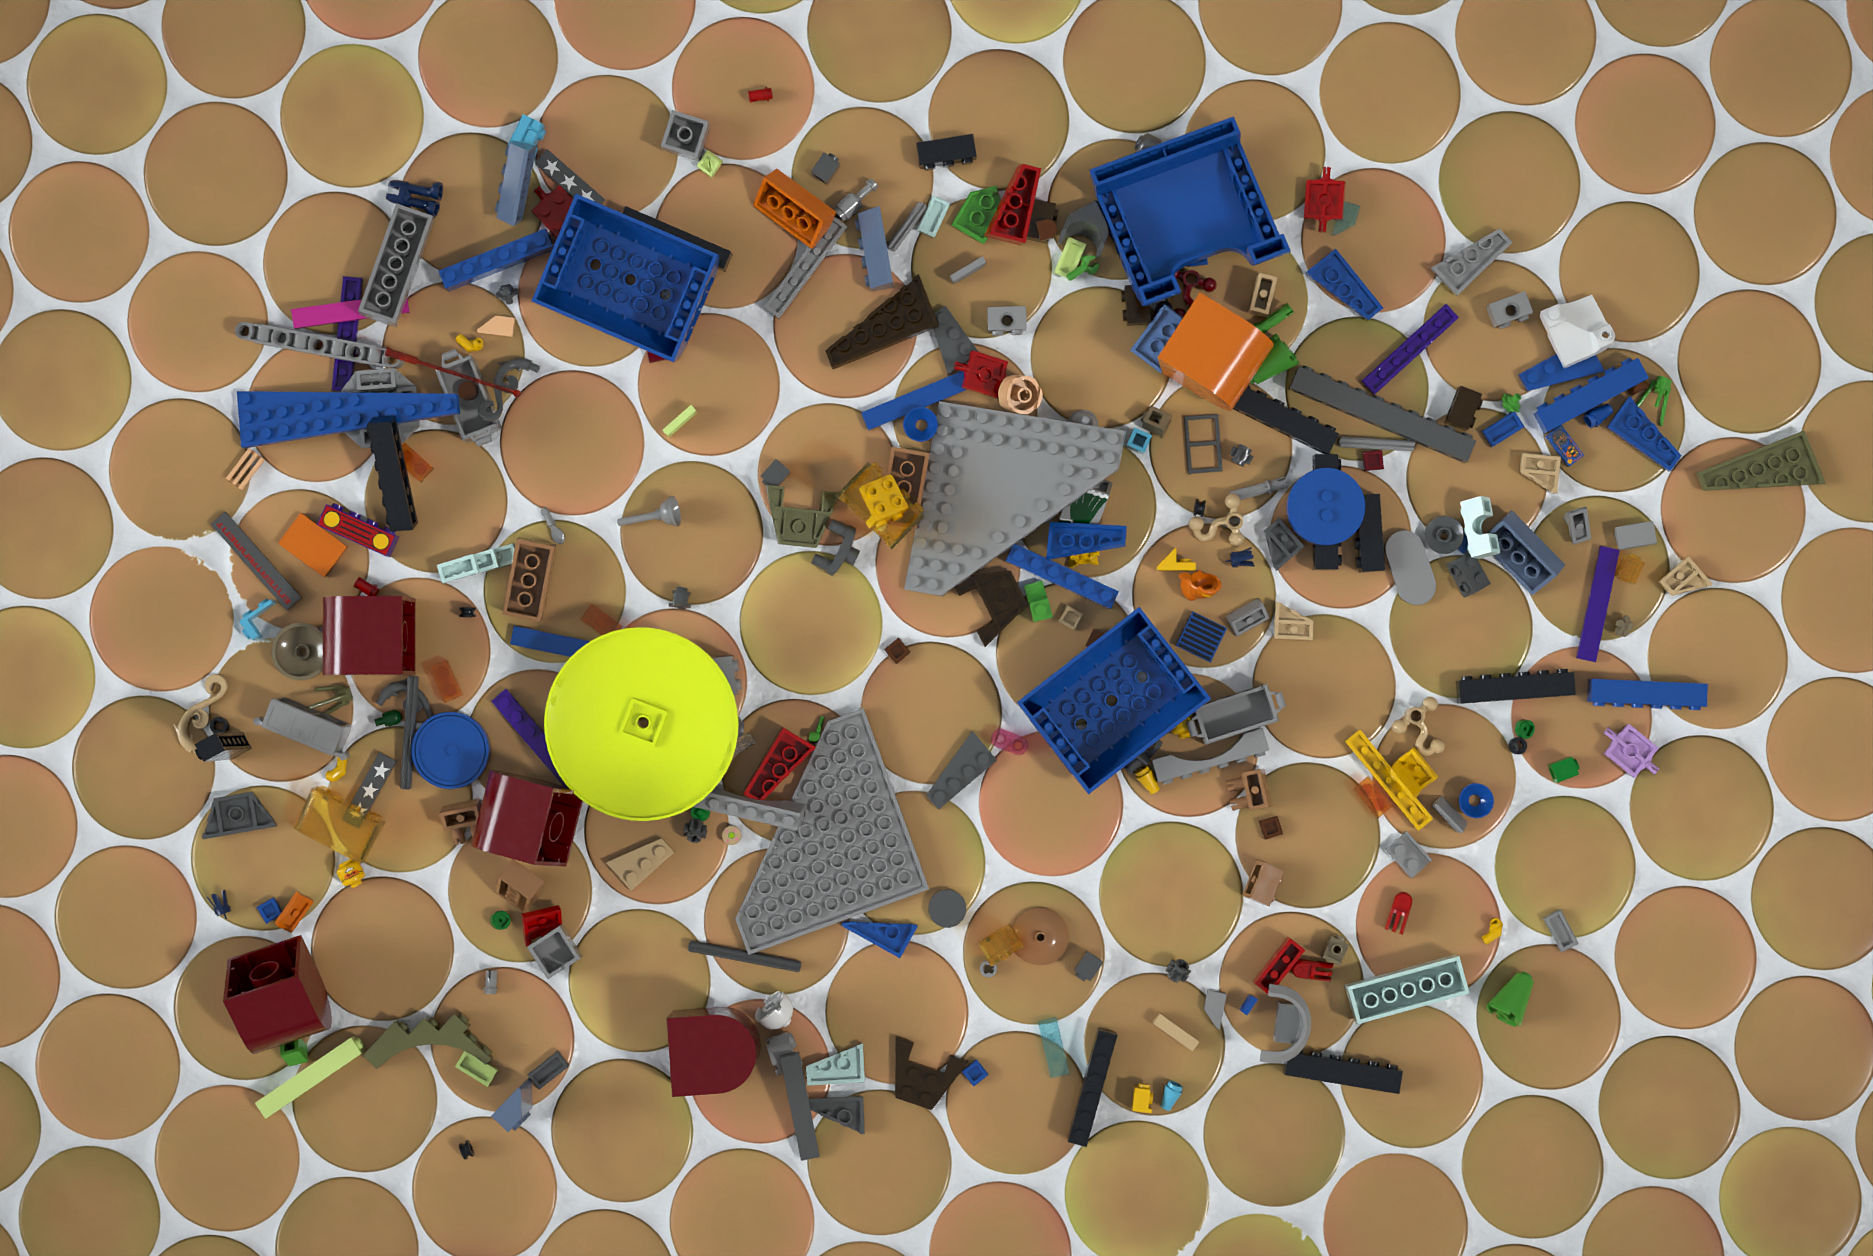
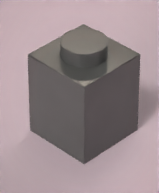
M823 153L811 170V174L828 185L840 168L839 159L831 153L828 155Z
M775 459L761 475L764 479L762 483L765 486H780L791 472Z
M1086 950L1074 967V971L1077 972L1075 976L1084 982L1086 979L1091 981L1102 966L1103 961Z

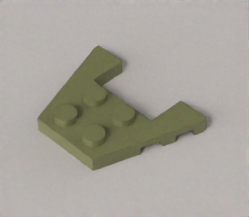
M766 485L777 543L817 548L826 528V523L834 510V505L840 497V493L822 491L819 511L783 507L785 487Z

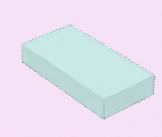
M933 195L917 231L935 238L950 203Z

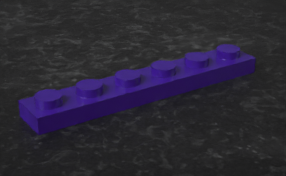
M505 689L491 702L563 786L568 787L552 763L545 740V733L508 689Z

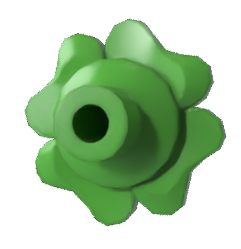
M1504 393L1502 398L1503 408L1508 412L1518 413L1520 411L1519 408H1521L1519 400H1521L1520 394L1516 393L1512 396V394Z

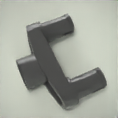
M834 519L828 529L843 536L844 539L834 560L832 559L831 561L815 554L811 564L825 570L831 576L839 570L843 562L853 566L860 553V550L852 547L856 528L851 525L846 526Z

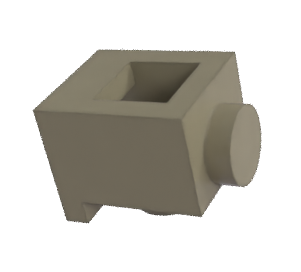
M1151 406L1148 412L1144 411L1140 421L1143 422L1142 428L1163 438L1171 423L1172 415Z
M1337 934L1335 937L1330 935L1320 956L1340 966L1349 947V944L1345 943L1347 939ZM1335 946L1340 947V951L1338 953H1335L1333 951V948Z

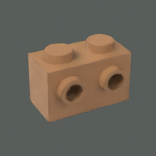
M1256 860L1242 896L1270 907V904L1275 899V892L1282 881L1284 871L1268 863Z

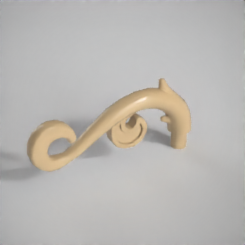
M213 674L205 680V689L208 694H213L211 686L214 683L221 685L220 692L193 705L184 713L179 721V725L173 724L181 746L190 754L192 752L196 754L195 749L197 748L194 745L196 743L193 742V736L190 735L189 737L188 724L193 716L198 715V720H192L194 727L203 729L208 726L210 716L203 708L222 698L228 690L227 680L222 675Z

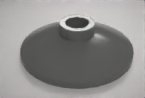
M1437 517L1426 527V543L1436 553H1452L1463 542V528L1452 517ZM1443 533L1448 535V538L1445 540L1440 537Z

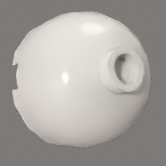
M777 991L763 1001L766 1005L762 1009L759 1007L755 1013V1019L761 1025L771 1030L779 1029L790 1024L793 1005L784 992Z

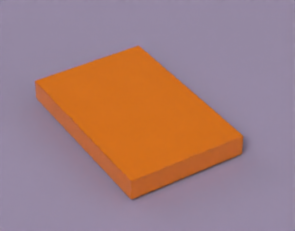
M303 513L299 514L278 543L325 578L348 548V546L318 526Z

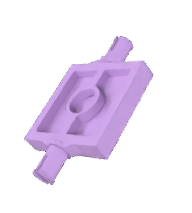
M1627 724L1617 734L1609 727L1605 729L1607 731L1603 733L1612 741L1603 754L1633 778L1644 768H1647L1654 775L1657 773L1659 768L1651 762L1653 755L1659 749L1655 744L1630 724Z

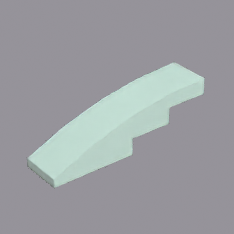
M512 543L438 564L437 568L442 583L511 565L515 544Z

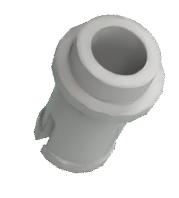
M486 970L484 994H496V990H498L496 988L498 971Z

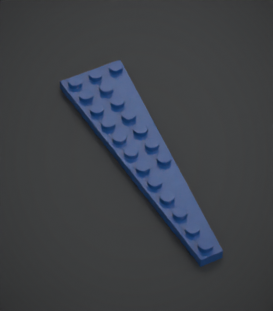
M237 391L242 448L367 429V423L373 417L396 415L397 424L460 414L459 395Z

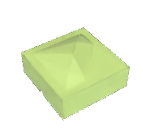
M707 150L697 164V167L712 178L723 161Z

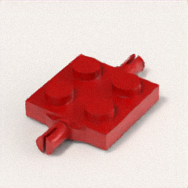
M1323 167L1322 178L1306 181L1304 219L1319 221V233H1326L1327 221L1343 220L1346 182L1330 179L1331 167Z
M560 185L548 194L538 186L534 192L541 200L531 211L557 239L573 199Z
M973 350L970 352L967 364L955 362L954 365L956 366H954V369L964 372L963 389L992 398H999V387L1007 376L1008 361Z

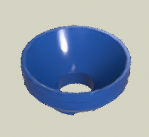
M916 407L911 409L904 417L903 428L910 439L924 442L931 439L937 432L938 420L930 409ZM918 420H925L927 422V428L924 431H919L916 428Z
M1473 783L1462 789L1459 794L1458 803L1465 815L1471 818H1482L1492 810L1494 797L1487 786ZM1471 795L1479 797L1480 801L1477 806L1470 805L1469 797Z

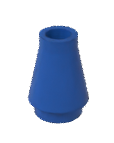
M1607 403L1586 411L1583 419L1589 428L1598 427L1613 413V409Z

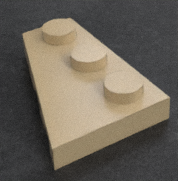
M661 838L606 863L632 891L675 852Z

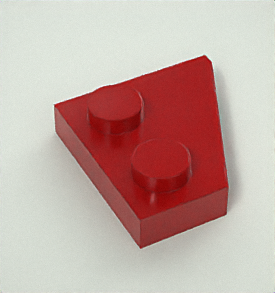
M559 905L522 913L523 935L526 947L531 945V941L536 937H543L551 930L562 925L561 908Z

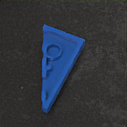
M843 921L841 925L898 958H901L918 927L916 924Z

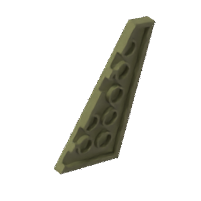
M1805 431L1798 432L1696 473L1703 491L1826 484Z

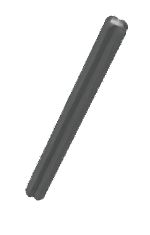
M413 675L408 676L400 781V788L405 790L411 789L412 743L415 736L419 677Z
M690 941L688 945V951L793 972H800L801 961L760 953L748 955L747 951L697 941Z

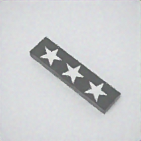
M548 149L535 163L573 198L575 194H578L599 204L605 202V199Z
M382 752L378 753L342 820L358 829L361 827L397 763L396 760Z

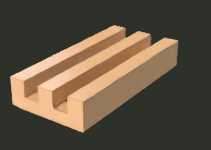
M248 448L226 479L243 490L265 459L251 448ZM252 454L253 456L250 458V460L247 462V464L244 466V468L241 470L238 476L235 479H233L236 473L240 470V468ZM256 458L259 459L255 466L252 468V470L249 472V474L246 476V478L243 480V482L240 484V479L243 477V475L246 473V471L249 469L252 463L256 460Z

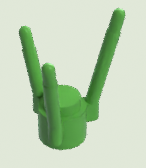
M1658 376L1656 381H1651L1650 386L1636 404L1639 407L1653 388L1654 392L1658 394L1655 407L1659 406L1662 395H1664L1659 422L1660 426L1664 422L1668 397L1672 389L1670 388L1672 381L1663 376Z

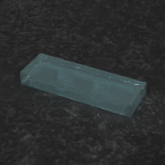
M1057 1017L1038 1021L1050 1078L1068 1075L1069 1070Z

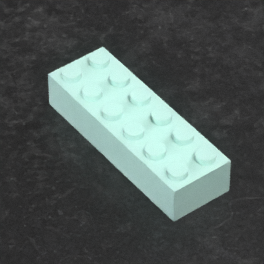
M1456 954L1345 984L1353 1018L1357 1024L1470 994L1460 956Z

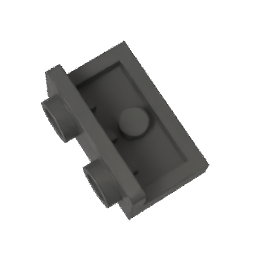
M1469 552L1446 564L1464 598L1491 584L1478 559L1471 558Z

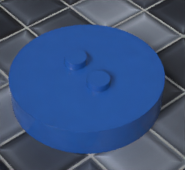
M1319 468L1306 473L1295 482L1287 497L1286 512L1289 523L1298 536L1315 545L1329 546L1347 540L1358 530L1365 514V499L1360 486L1350 475L1338 469Z
M444 712L430 717L419 727L412 743V758L419 774L430 784L444 789L461 788L475 782L486 770L491 756L490 739L484 727L473 717L459 712Z

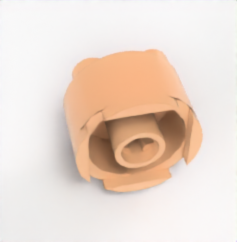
M1011 375L1004 378L999 387V404L1009 412L1029 414L1040 406L1043 397L1042 389L1037 381L1030 376Z

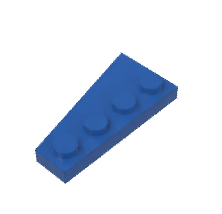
M1630 396L1627 397L1606 427L1668 472L1673 469L1682 456L1669 440L1660 433L1656 425L1647 418L1643 410L1634 403Z

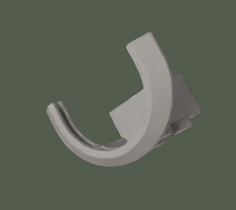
M1269 984L1268 996L1279 997L1292 1002L1278 1001L1273 1040L1275 1042L1289 1043L1292 1046L1281 1051L1261 1050L1260 1062L1282 1063L1294 1058L1306 1045L1311 1031V1016L1306 1002L1296 991L1286 986Z

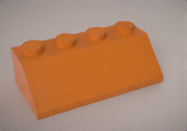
M775 169L763 178L753 204L755 208L811 249L817 245L830 228L836 215V211L778 169Z

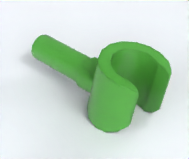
M820 716L816 732L810 731V742L819 741L825 717Z

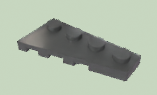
M973 731L926 794L938 810L997 761Z

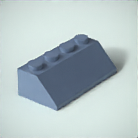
M513 141L506 147L505 156H508L507 163H504L502 168L504 179L498 189V193L501 196L500 201H497L495 206L496 218L513 226L523 221L536 152L535 145Z
M879 206L858 213V219H855L856 230L861 231L862 237L858 238L859 247L864 249L865 254L864 257H861L862 265L868 271V275L865 276L866 287H870L871 291L894 288Z
M1512 510L1487 532L1496 534L1498 538L1500 553L1493 556L1531 595H1534L1555 578L1565 566L1555 553Z
M528 1078L491 1115L507 1132L511 1129L515 1131L531 1115L529 1111L532 1108V1080Z

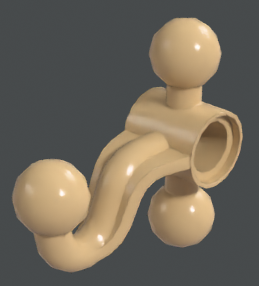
M1229 494L1226 497L1225 504L1230 508V512L1226 517L1215 519L1211 523L1207 534L1201 533V529L1204 526L1202 518L1195 516L1190 519L1189 527L1193 530L1194 536L1202 542L1210 541L1214 538L1218 526L1227 525L1232 530L1229 542L1233 546H1240L1244 542V536L1239 530L1243 525V515L1237 510L1240 504L1238 495ZM1232 516H1237L1240 518V522L1232 524L1229 519Z
M1426 697L1423 700V705L1419 708H1407L1404 714L1405 718L1403 720L1398 719L1392 724L1393 732L1398 735L1403 734L1410 723L1420 728L1421 732L1415 746L1417 751L1423 756H1430L1434 753L1440 754L1445 749V744L1441 739L1432 740L1429 748L1423 747V743L1428 735V727L1424 722L1425 712H1432L1438 706V702L1434 697ZM1417 710L1419 713V717L1417 720L1413 721L1411 719V713Z

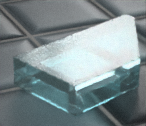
M1344 201L1343 220L1335 221L1332 236L1355 225L1360 209L1359 205Z

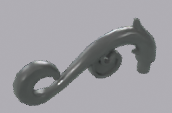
M525 358L498 362L501 366L495 374L493 383L497 411L495 413L487 412L486 409L494 406V402L484 401L478 406L480 418L491 422L499 419L503 411L502 391L513 393L517 390L519 384L518 379L513 375L506 376L508 383L503 382L504 376L509 371L524 369L538 373L539 365Z
M408 678L386 685L379 694L381 695L376 700V703L382 706L386 699H390L391 696H398L396 692H407ZM418 688L416 713L424 708L429 719L434 716L425 694ZM405 699V701L403 702V708H404L405 710H406V699Z

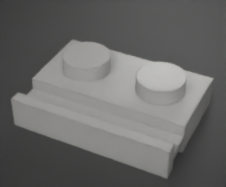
M1407 831L1385 849L1410 878H1413L1432 861Z

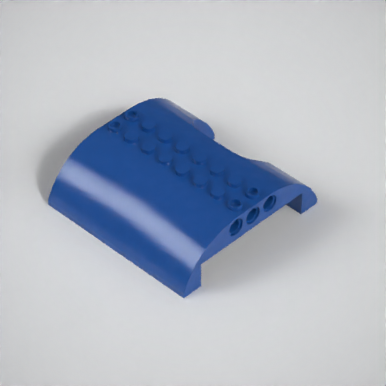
M1234 116L1089 170L1097 200L1108 223L1110 236L1131 287L1143 306L1181 293L1175 278L1177 271L1187 265L1219 253L1237 252L1243 255L1252 266L1291 252L1284 234L1279 235L1240 143L1241 132Z

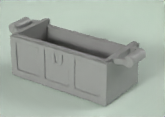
M456 349L441 354L442 366L436 368L435 371L444 394L459 395L458 388L465 381L473 382L478 388V395L472 401H466L459 396L460 414L453 415L462 440L466 443L474 441L477 447L492 442V433L503 428L499 419L490 422L481 419L478 415V406L484 401L492 400L476 359L471 355L463 358ZM459 356L458 360L445 364L446 360ZM490 406L486 409V411L489 413L496 412L494 406Z
M1263 684L1205 703L1193 713L1194 717L1186 723L1190 736L1201 737L1203 744L1206 745L1279 721L1277 713L1283 707H1286L1282 692H1271L1268 685ZM1273 694H1275L1279 709H1275L1271 697ZM1194 720L1196 721V724H1197V727H1198V730H1199V733H1200L1199 735H1198V732H1197V729H1196Z
M283 696L271 699L265 717H256L253 720L255 725H261L265 729L331 756H337L341 760H346L350 757V753L347 751L343 752L342 749L352 727L351 724L317 710L308 709L307 706Z

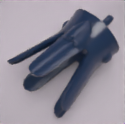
M1252 547L1240 552L1230 553L1231 560H1226L1225 562H1231L1232 568H1237L1238 566L1255 567L1252 561H1245L1254 557L1252 551H1248Z
M222 891L223 905L216 894H212L215 906L206 897L214 907L215 915L220 916L224 914L225 919H227L225 913L230 912L231 907L227 902L226 891Z

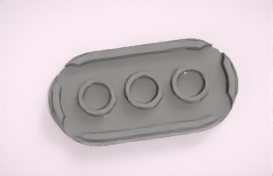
M1403 530L1392 534L1385 545V556L1397 592L1401 599L1409 604H1424L1433 597L1436 590V581L1423 543L1419 536L1411 531Z

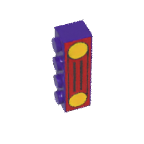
M335 503L332 506L326 504L317 523L318 526L386 557H391L399 539V536L395 535L396 531L391 532L390 528L386 526L384 529L377 527L379 523L370 519L367 522L361 520V515L350 511L348 514L342 511L344 507Z

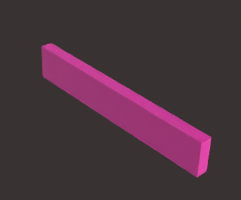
M408 298L406 300L402 314L410 313ZM362 299L291 309L294 329L369 318L360 316L358 312Z

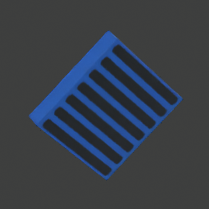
M1192 611L1176 646L1211 663L1227 628Z

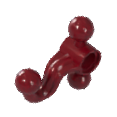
M1179 269L1175 274L1176 280L1180 279L1184 284L1183 300L1190 307L1194 302L1190 297L1193 287L1196 285L1202 286V289L1209 293L1213 292L1217 287L1215 279L1211 277L1202 279L1195 270H1188L1183 273ZM1188 274L1195 275L1196 282L1194 284L1187 283L1186 276ZM1176 308L1174 310L1182 317H1184L1186 314L1185 310L1182 308Z

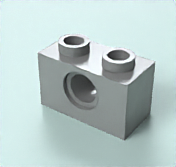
M1525 291L1486 306L1493 328L1499 326L1500 329L1511 326L1510 322L1517 320L1518 323L1529 319L1528 315L1533 313ZM1507 307L1513 308V316L1507 315Z
M1026 306L987 307L988 333H992L993 336L1004 335L1003 332H1011V335H1022L1023 331L1027 330ZM1010 317L1012 324L1010 326L1003 325L1001 322L1002 318Z

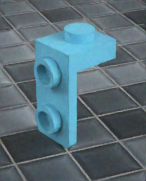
M265 599L258 604L259 608L254 611L249 610L242 615L243 619L239 622L244 628L242 632L248 639L251 638L257 641L262 637V634L252 620L275 605V600Z

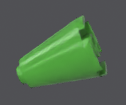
M1277 333L1270 338L1274 346L1251 380L1252 384L1254 382L1260 384L1300 363L1286 343L1279 339L1280 336Z
M1523 971L1522 973H1516L1486 1005L1487 1011L1491 1014L1495 1012L1498 1015L1497 1019L1513 1027L1518 1025L1520 1027L1534 984L1532 976Z

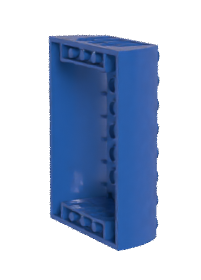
M575 194L532 302L675 362L688 344L716 277L720 257L714 252ZM594 259H598L601 263V267L598 270L591 268V262ZM630 274L636 277V282L633 285L626 283V277ZM665 289L671 292L669 300L661 298V292Z
M1138 607L1020 699L1017 704L1081 787L1090 794L1211 698L1142 609ZM1140 671L1147 674V680L1143 683L1138 682L1136 679V675ZM1109 695H1114L1117 698L1116 705L1109 706L1106 703V698ZM1081 718L1087 722V726L1083 730H1079L1076 727V721Z

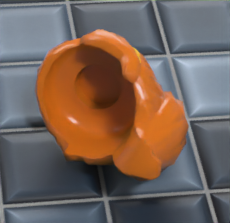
M1201 570L1191 575L1187 572L1179 574L1182 594L1189 601H1194L1197 598H1210L1222 586L1218 577L1210 573H1204Z

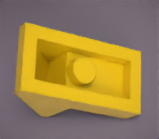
M1175 547L1157 565L1156 571H1195L1196 562H1191V559H1180V562H1176Z

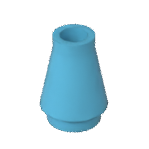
M1169 1080L1168 1084H1165L1160 1107L1171 1111L1172 1106L1183 1093V1086Z

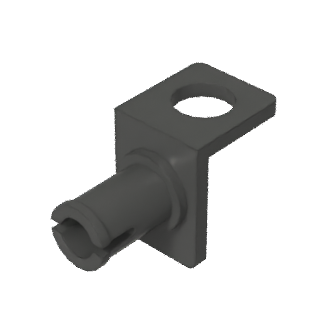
M1158 740L1155 742V748L1146 749L1124 768L1130 774H1134L1142 763L1145 765L1149 763L1151 757L1162 746L1163 742Z

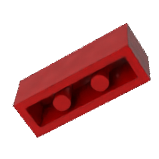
M1287 937L1252 982L1268 994L1269 984L1279 985L1305 952V949L1290 937Z

